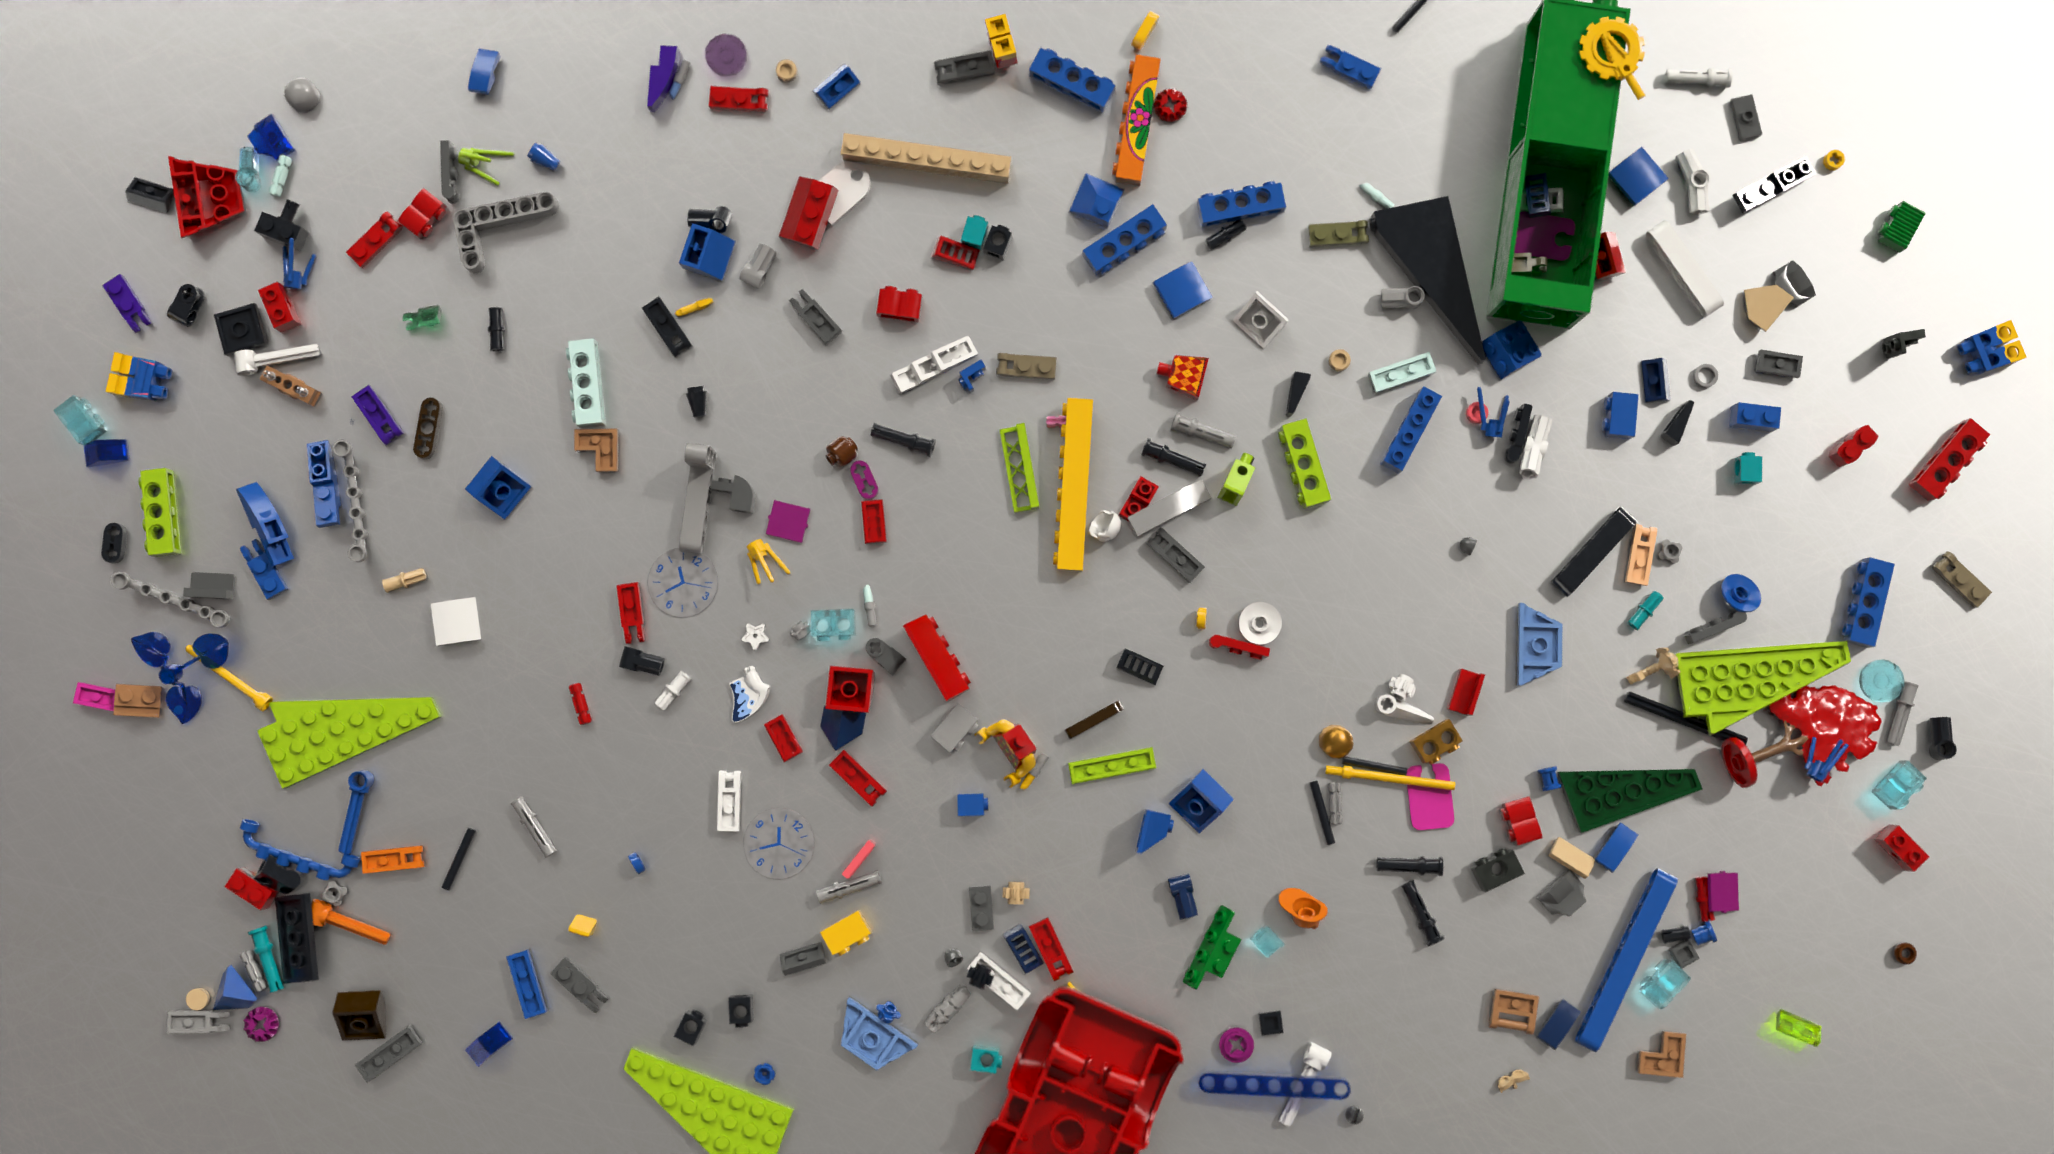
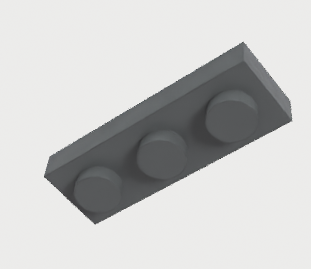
M410 1025L359 1061L355 1066L368 1083L421 1045L422 1041Z

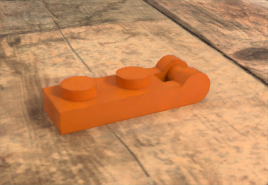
M423 845L361 852L362 872L364 874L425 867L421 856ZM407 854H413V862H407Z

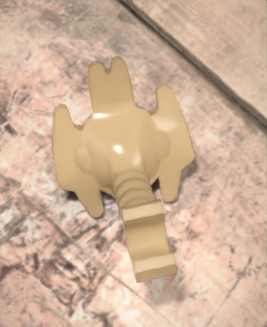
M1661 647L1656 649V657L1659 658V662L1627 676L1630 685L1645 679V677L1656 673V671L1658 672L1660 669H1663L1664 673L1669 675L1670 678L1678 676L1680 674V670L1676 669L1678 667V657L1671 652L1668 653V648Z

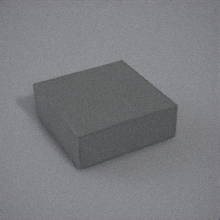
M1687 939V942L1682 941L1668 949L1679 969L1700 959L1689 939Z

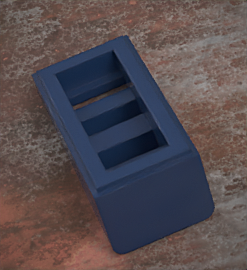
M1547 174L1525 176L1529 217L1535 218L1551 215ZM1543 180L1541 184L1530 185V181ZM1538 188H1543V189H1544V191H1539V192H1533V193H1531V190H1532V189H1538ZM1544 195L1543 199L1532 200V197ZM1545 203V206L1533 208L1535 204Z
M1022 924L1003 933L1005 940L1025 974L1044 964ZM1020 934H1023V935L1020 936L1019 938H1017V939L1011 941L1012 939H1014L1015 937L1019 936ZM1025 940L1027 941L1026 944L1019 947L1018 949L1015 948V946L1019 945ZM1031 948L1032 951L1020 957L1019 954ZM1033 956L1036 957V959L1029 962L1028 964H1024V961L1028 960L1029 958Z

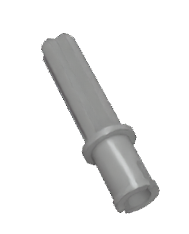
M1905 681L1900 700L1897 699L1899 704L1887 740L1892 745L1899 746L1911 707L1915 705L1913 701L1919 687L1917 684Z

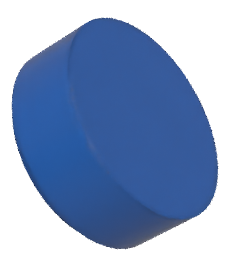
M634 852L628 855L638 875L644 872L645 867L638 854Z

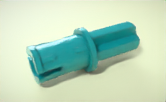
M1653 591L1642 605H1638L1639 609L1627 623L1638 631L1648 617L1653 616V611L1663 601L1664 597L1659 592Z

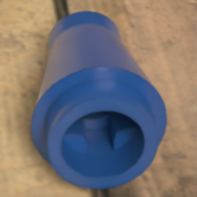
M535 143L527 154L531 162L549 168L552 171H555L560 163V160L543 144Z

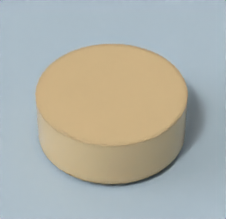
M791 60L780 61L776 66L778 78L783 82L793 81L797 76V68L794 62Z
M1335 350L1329 357V365L1335 371H1344L1350 365L1351 358L1345 350Z
M203 988L192 989L186 996V1004L192 1010L204 1009L210 1002V995Z

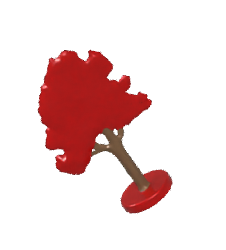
M1836 685L1822 686L1820 689L1805 686L1796 692L1795 698L1792 699L1790 694L1769 705L1770 711L1777 718L1783 720L1785 736L1781 741L1751 753L1740 739L1731 737L1722 743V758L1729 775L1735 783L1742 788H1748L1757 782L1758 774L1755 763L1786 751L1803 755L1804 761L1807 763L1812 738L1816 737L1812 763H1815L1816 760L1825 763L1838 741L1843 740L1840 749L1844 744L1849 746L1836 762L1835 767L1838 771L1848 772L1849 765L1845 762L1847 753L1851 751L1857 759H1863L1874 752L1877 741H1872L1869 735L1873 731L1879 730L1882 720L1876 713L1877 705L1866 702L1863 698L1856 696L1855 693L1849 692L1847 689L1839 688ZM1798 728L1802 735L1791 740L1792 731ZM1802 746L1803 749L1798 750L1797 747ZM1830 771L1823 782H1818L1816 780H1814V782L1818 786H1822L1824 783L1828 784L1829 780L1832 778L1829 775Z

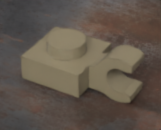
M1514 253L1511 275L1531 276L1532 270L1547 272V257L1531 258V253Z

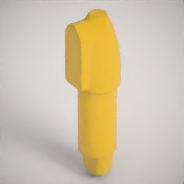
M712 298L698 300L676 310L675 315L679 317L705 309L713 303Z

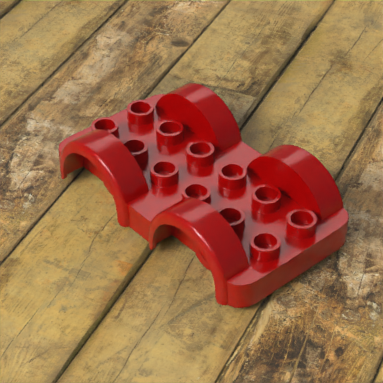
M1058 987L1054 989L1050 995L1043 998L1032 1019L1008 1079L1007 1090L1009 1092L998 1117L989 1123L975 1154H1139L1140 1150H1144L1149 1144L1150 1131L1160 1102L1175 1070L1183 1063L1182 1047L1174 1033L1159 1025L1074 988Z

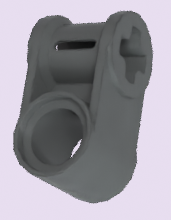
M872 638L866 644V652L891 675H894L906 660L894 648L878 638ZM879 642L881 651L879 653L876 651L872 653L871 643L877 644Z

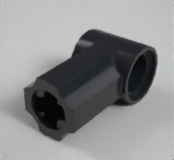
M719 206L715 210L689 209L688 227L691 228L693 223L723 234L732 219V212L724 206Z
M624 646L619 667L660 676L665 658Z
M1951 717L1930 718L1932 744L1929 747V753L1931 757L1935 760L1954 757L1957 748L1952 738ZM1941 745L1946 749L1945 755L1940 752Z

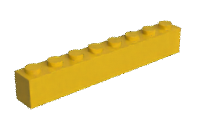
M1067 398V403H1063L1062 416H1066V424L1061 426V437H1065V446L1060 445V458H1064L1063 467H1059L1058 479L1062 480V488H1058L1057 501H1061V509H1056V522H1060L1059 531L1055 530L1054 543H1059L1058 552H1054L1053 565H1057V569L1083 571L1093 399Z

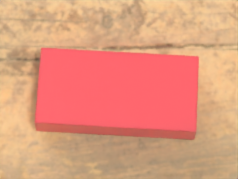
M872 840L867 841L842 873L847 879L851 878L875 848L876 844Z

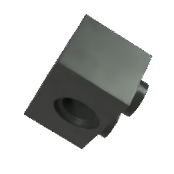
M1502 848L1494 852V857L1478 859L1475 861L1476 865L1470 867L1481 891H1490L1525 874L1514 850ZM1495 863L1501 865V872L1497 875L1492 872V866Z

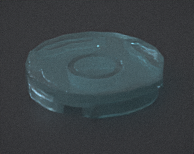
M1885 659L1875 660L1866 664L1862 669L1859 677L1860 688L1864 695L1873 701H1891L1901 693L1904 687V675L1895 663Z

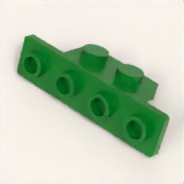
M1223 905L1220 906L1189 969L1186 971L1183 983L1197 990L1206 971L1223 978L1242 940L1226 932L1235 915L1234 911Z

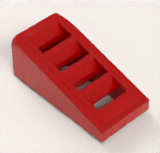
M940 235L937 238L931 257L974 270L980 250ZM946 245L944 254L940 253L942 246ZM951 247L955 248L952 257L948 256ZM959 250H963L960 260L957 259ZM967 252H970L971 255L967 263L965 262Z

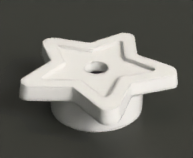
M747 624V634L741 639L743 642L751 643L753 649L757 650L760 643L769 641V638L764 634L765 624L757 627Z

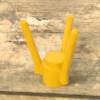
M758 539L747 545L749 551L747 555L751 561L757 584H760L761 581L755 560L760 561L770 582H774L764 560L767 556L766 552L769 553L786 574H790L789 569L771 550L768 543L764 544L762 539Z

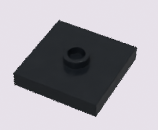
M256 303L214 314L224 355H232L240 350H249L267 344Z

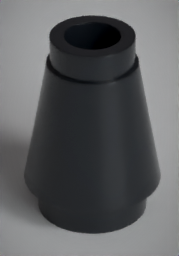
M704 386L687 388L688 393H686L693 417L706 416L707 391H705Z

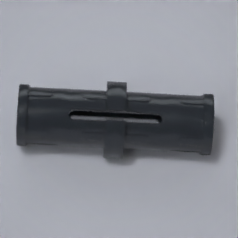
M500 307L489 308L490 326L488 327V332H490L491 351H504L503 332H505V327L503 326L502 319L503 308Z

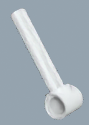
M317 344L261 354H256L252 350H240L234 353L237 375L247 376L255 374L261 366L316 357L320 355V349Z
M1312 1042L1309 1044L1303 1057L1306 1065L1279 1119L1282 1124L1286 1126L1292 1125L1317 1071L1324 1070L1331 1057L1330 1051Z

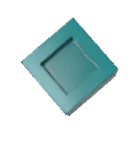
M978 215L967 217L961 243L982 251L989 227L985 218Z
M1753 452L1742 453V456L1735 458L1734 484L1756 485L1762 482V456H1755Z
M973 1046L970 1070L996 1074L997 1068H1001L1003 1055H999V1049ZM985 1054L991 1055L993 1058L992 1064L984 1065L981 1062V1057Z

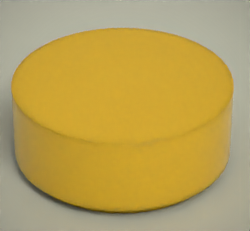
M1199 607L1197 612V628L1205 629L1207 608Z

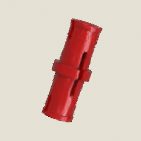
M1708 876L1696 877L1698 893L1696 901L1699 902L1701 921L1715 920L1714 912H1709Z

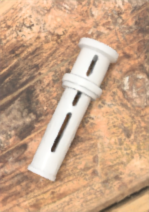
M1709 68L1706 71L1667 69L1665 73L1666 83H1700L1708 87L1725 85L1726 88H1730L1733 78V71L1730 68L1727 70Z

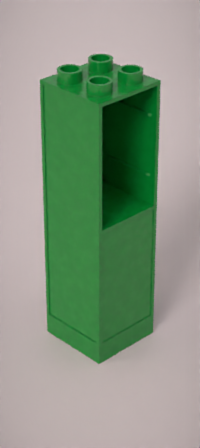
M1542 0L1526 25L1486 317L1510 321L1520 320L1524 323L1571 329L1590 313L1621 79L1616 80L1615 77H1609L1606 80L1599 78L1600 74L1595 71L1591 73L1586 68L1588 64L1585 59L1581 60L1579 52L1582 51L1583 45H1579L1581 36H1586L1588 33L1586 28L1591 23H1594V25L1599 23L1600 18L1609 17V20H1615L1616 17L1625 19V23L1629 24L1631 9L1618 7V0H1592V3L1576 0ZM1611 34V37L1625 51L1626 41L1617 34ZM1599 39L1597 42L1598 55L1608 62L1604 46ZM1546 173L1548 188H1563L1564 212L1551 213V216L1569 218L1575 223L1574 235L1559 232L1555 236V243L1558 246H1572L1570 256L1562 261L1547 259V272L1532 270L1531 276L1511 275L1522 191L1526 190L1525 176ZM1543 180L1530 181V185L1543 183ZM1553 196V204H1557V196Z

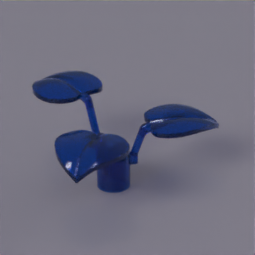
M148 632L131 638L135 651L147 665L152 667L162 666L159 672L160 681L174 686L166 694L168 708L179 719L181 724L190 721L200 710L202 696L197 687L192 685L185 687L183 682L178 681L183 676V669L200 659L207 668L215 669L222 666L228 658V640L219 634H204L198 637L192 645L193 651L198 655L197 657L181 666L177 664L168 666L170 657L167 653H169L171 645L164 634Z

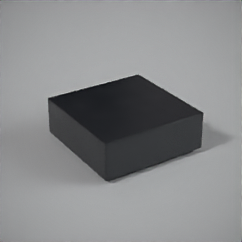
M1280 1010L1259 1013L1261 1035L1283 1033Z

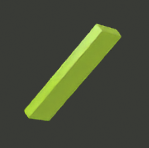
M1152 747L1068 763L1072 784L1156 768Z

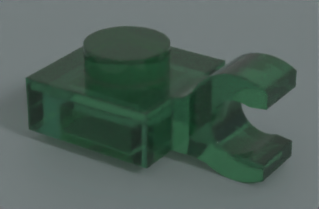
M439 305L418 308V312L404 313L402 320L412 321L406 323V330H414L417 325L419 327H430L440 324L441 309Z

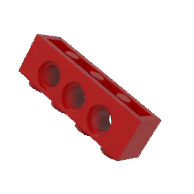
M1972 418L1962 421L1908 485L1928 501L1940 499L1947 492L1945 488L1948 484L1954 483L1960 477L1959 471L1963 467H1967L1974 460L1972 456L1975 452L1981 451L1987 445L1986 439L1991 434ZM1962 440L1967 443V450L1962 447ZM1949 456L1954 460L1953 466L1948 462ZM1935 472L1939 473L1941 477L1940 482L1935 479Z

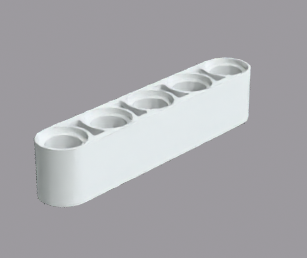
M1664 220L1646 232V237L1703 317H1707L1724 305L1722 297L1669 222Z

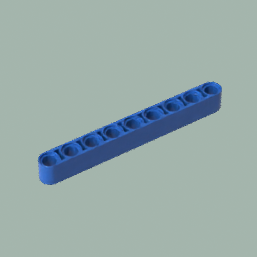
M1658 868L1652 873L1577 1032L1575 1043L1593 1052H1597L1600 1049L1678 882L1677 877Z

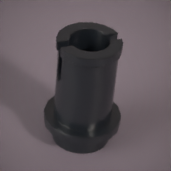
M1680 925L1678 928L1661 930L1664 944L1681 940L1687 942V939H1691L1688 926Z

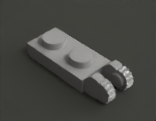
M167 1011V1033L229 1031L230 1025H213V1018L230 1017V1012Z

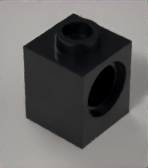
M992 225L983 248V253L1004 260L1012 239V232H1009L1010 229L1002 225L997 227ZM996 237L1004 239V243L1001 245H995L992 241Z
M753 994L731 995L728 997L729 1024H735V1027H748V1023L754 1021ZM736 1007H745L747 1011L746 1016H738Z
M694 1009L692 1012L688 1010L685 1012L674 1037L694 1046L708 1020L703 1018V1013ZM688 1021L696 1023L697 1029L695 1032L687 1029Z

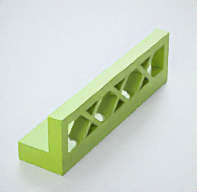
M1025 423L1016 424V427L1000 429L1014 513L1039 509ZM1017 432L1018 441L1014 446L1006 442V433ZM1018 444L1020 445V451L1016 449ZM1007 446H1008L1009 448H1011V451L1009 452V454H1008ZM1013 451L1022 457L1018 467L1009 461ZM1022 464H1023L1024 472H1023L1022 470H1020V467L1022 466ZM1011 467L1015 469L1013 474L1011 473ZM1017 472L1024 475L1026 479L1021 488L1013 483V477ZM1026 485H1027L1028 493L1023 490ZM1014 487L1019 490L1016 495ZM1021 492L1029 497V506H1017L1016 499Z

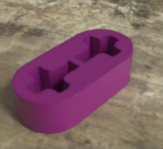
M861 460L855 461L851 465L850 471L858 491L864 499H874L879 490L873 474L866 462ZM858 465L862 468L866 467V470L863 471L866 478L862 479L859 473L855 474ZM867 481L870 487L874 486L873 494L863 493L866 489L863 482Z

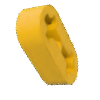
M1152 11L1147 14L1131 46L1139 50L1143 48L1159 20V15Z

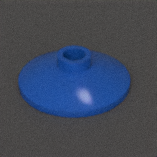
M1731 574L1723 580L1721 592L1731 607L1740 612L1748 613L1760 606L1761 593L1751 579L1744 575Z

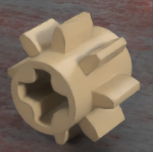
M1008 882V887H1003L1002 898H1008V904H1024V899H1029L1030 888H1024L1025 882Z

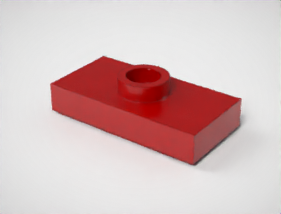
M883 499L861 501L865 544L887 542Z
M783 714L764 724L784 762L803 752Z

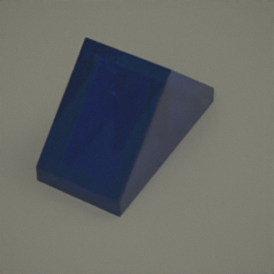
M126 439L94 440L84 446L86 467L130 461Z
M498 1022L479 1036L465 1051L479 1067L511 1041L513 1037L501 1022Z

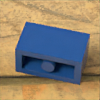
M1612 392L1605 398L1604 410L1607 411L1606 418L1602 422V431H1605L1604 437L1621 439L1635 437L1639 394Z
M1738 402L1731 406L1729 427L1773 432L1780 428L1781 407Z

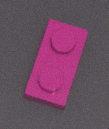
M78 682L73 703L114 711L115 689Z

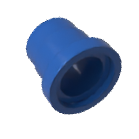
M1706 921L1705 925L1691 930L1697 945L1710 941L1713 943L1717 942L1715 932L1709 921Z

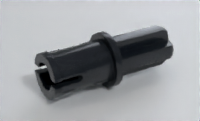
M1239 219L1225 228L1221 227L1219 232L1206 238L1205 241L1208 247L1214 250L1227 241L1231 242L1233 237L1247 229L1243 220Z

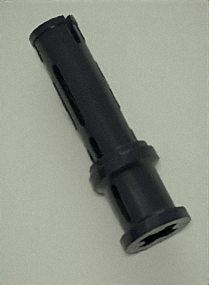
M877 423L873 424L872 428L874 430L871 429L870 436L906 446L911 452L918 451L926 454L927 457H931L934 451L936 439H925L919 437L917 433L909 435L878 425Z
M1150 438L1147 439L1141 456H1150L1157 459L1159 463L1165 461L1199 476H1202L1206 467L1205 463L1171 451L1167 445L1162 446L1154 443Z
M1420 856L1418 859L1377 857L1376 868L1377 871L1418 872L1422 876L1425 873L1443 876L1444 863L1443 857L1438 859L1425 858L1424 856Z
M1414 880L1403 884L1401 887L1419 921L1418 928L1423 931L1428 941L1426 943L1427 946L1444 940V935H1441L1436 925L1437 920L1431 917Z

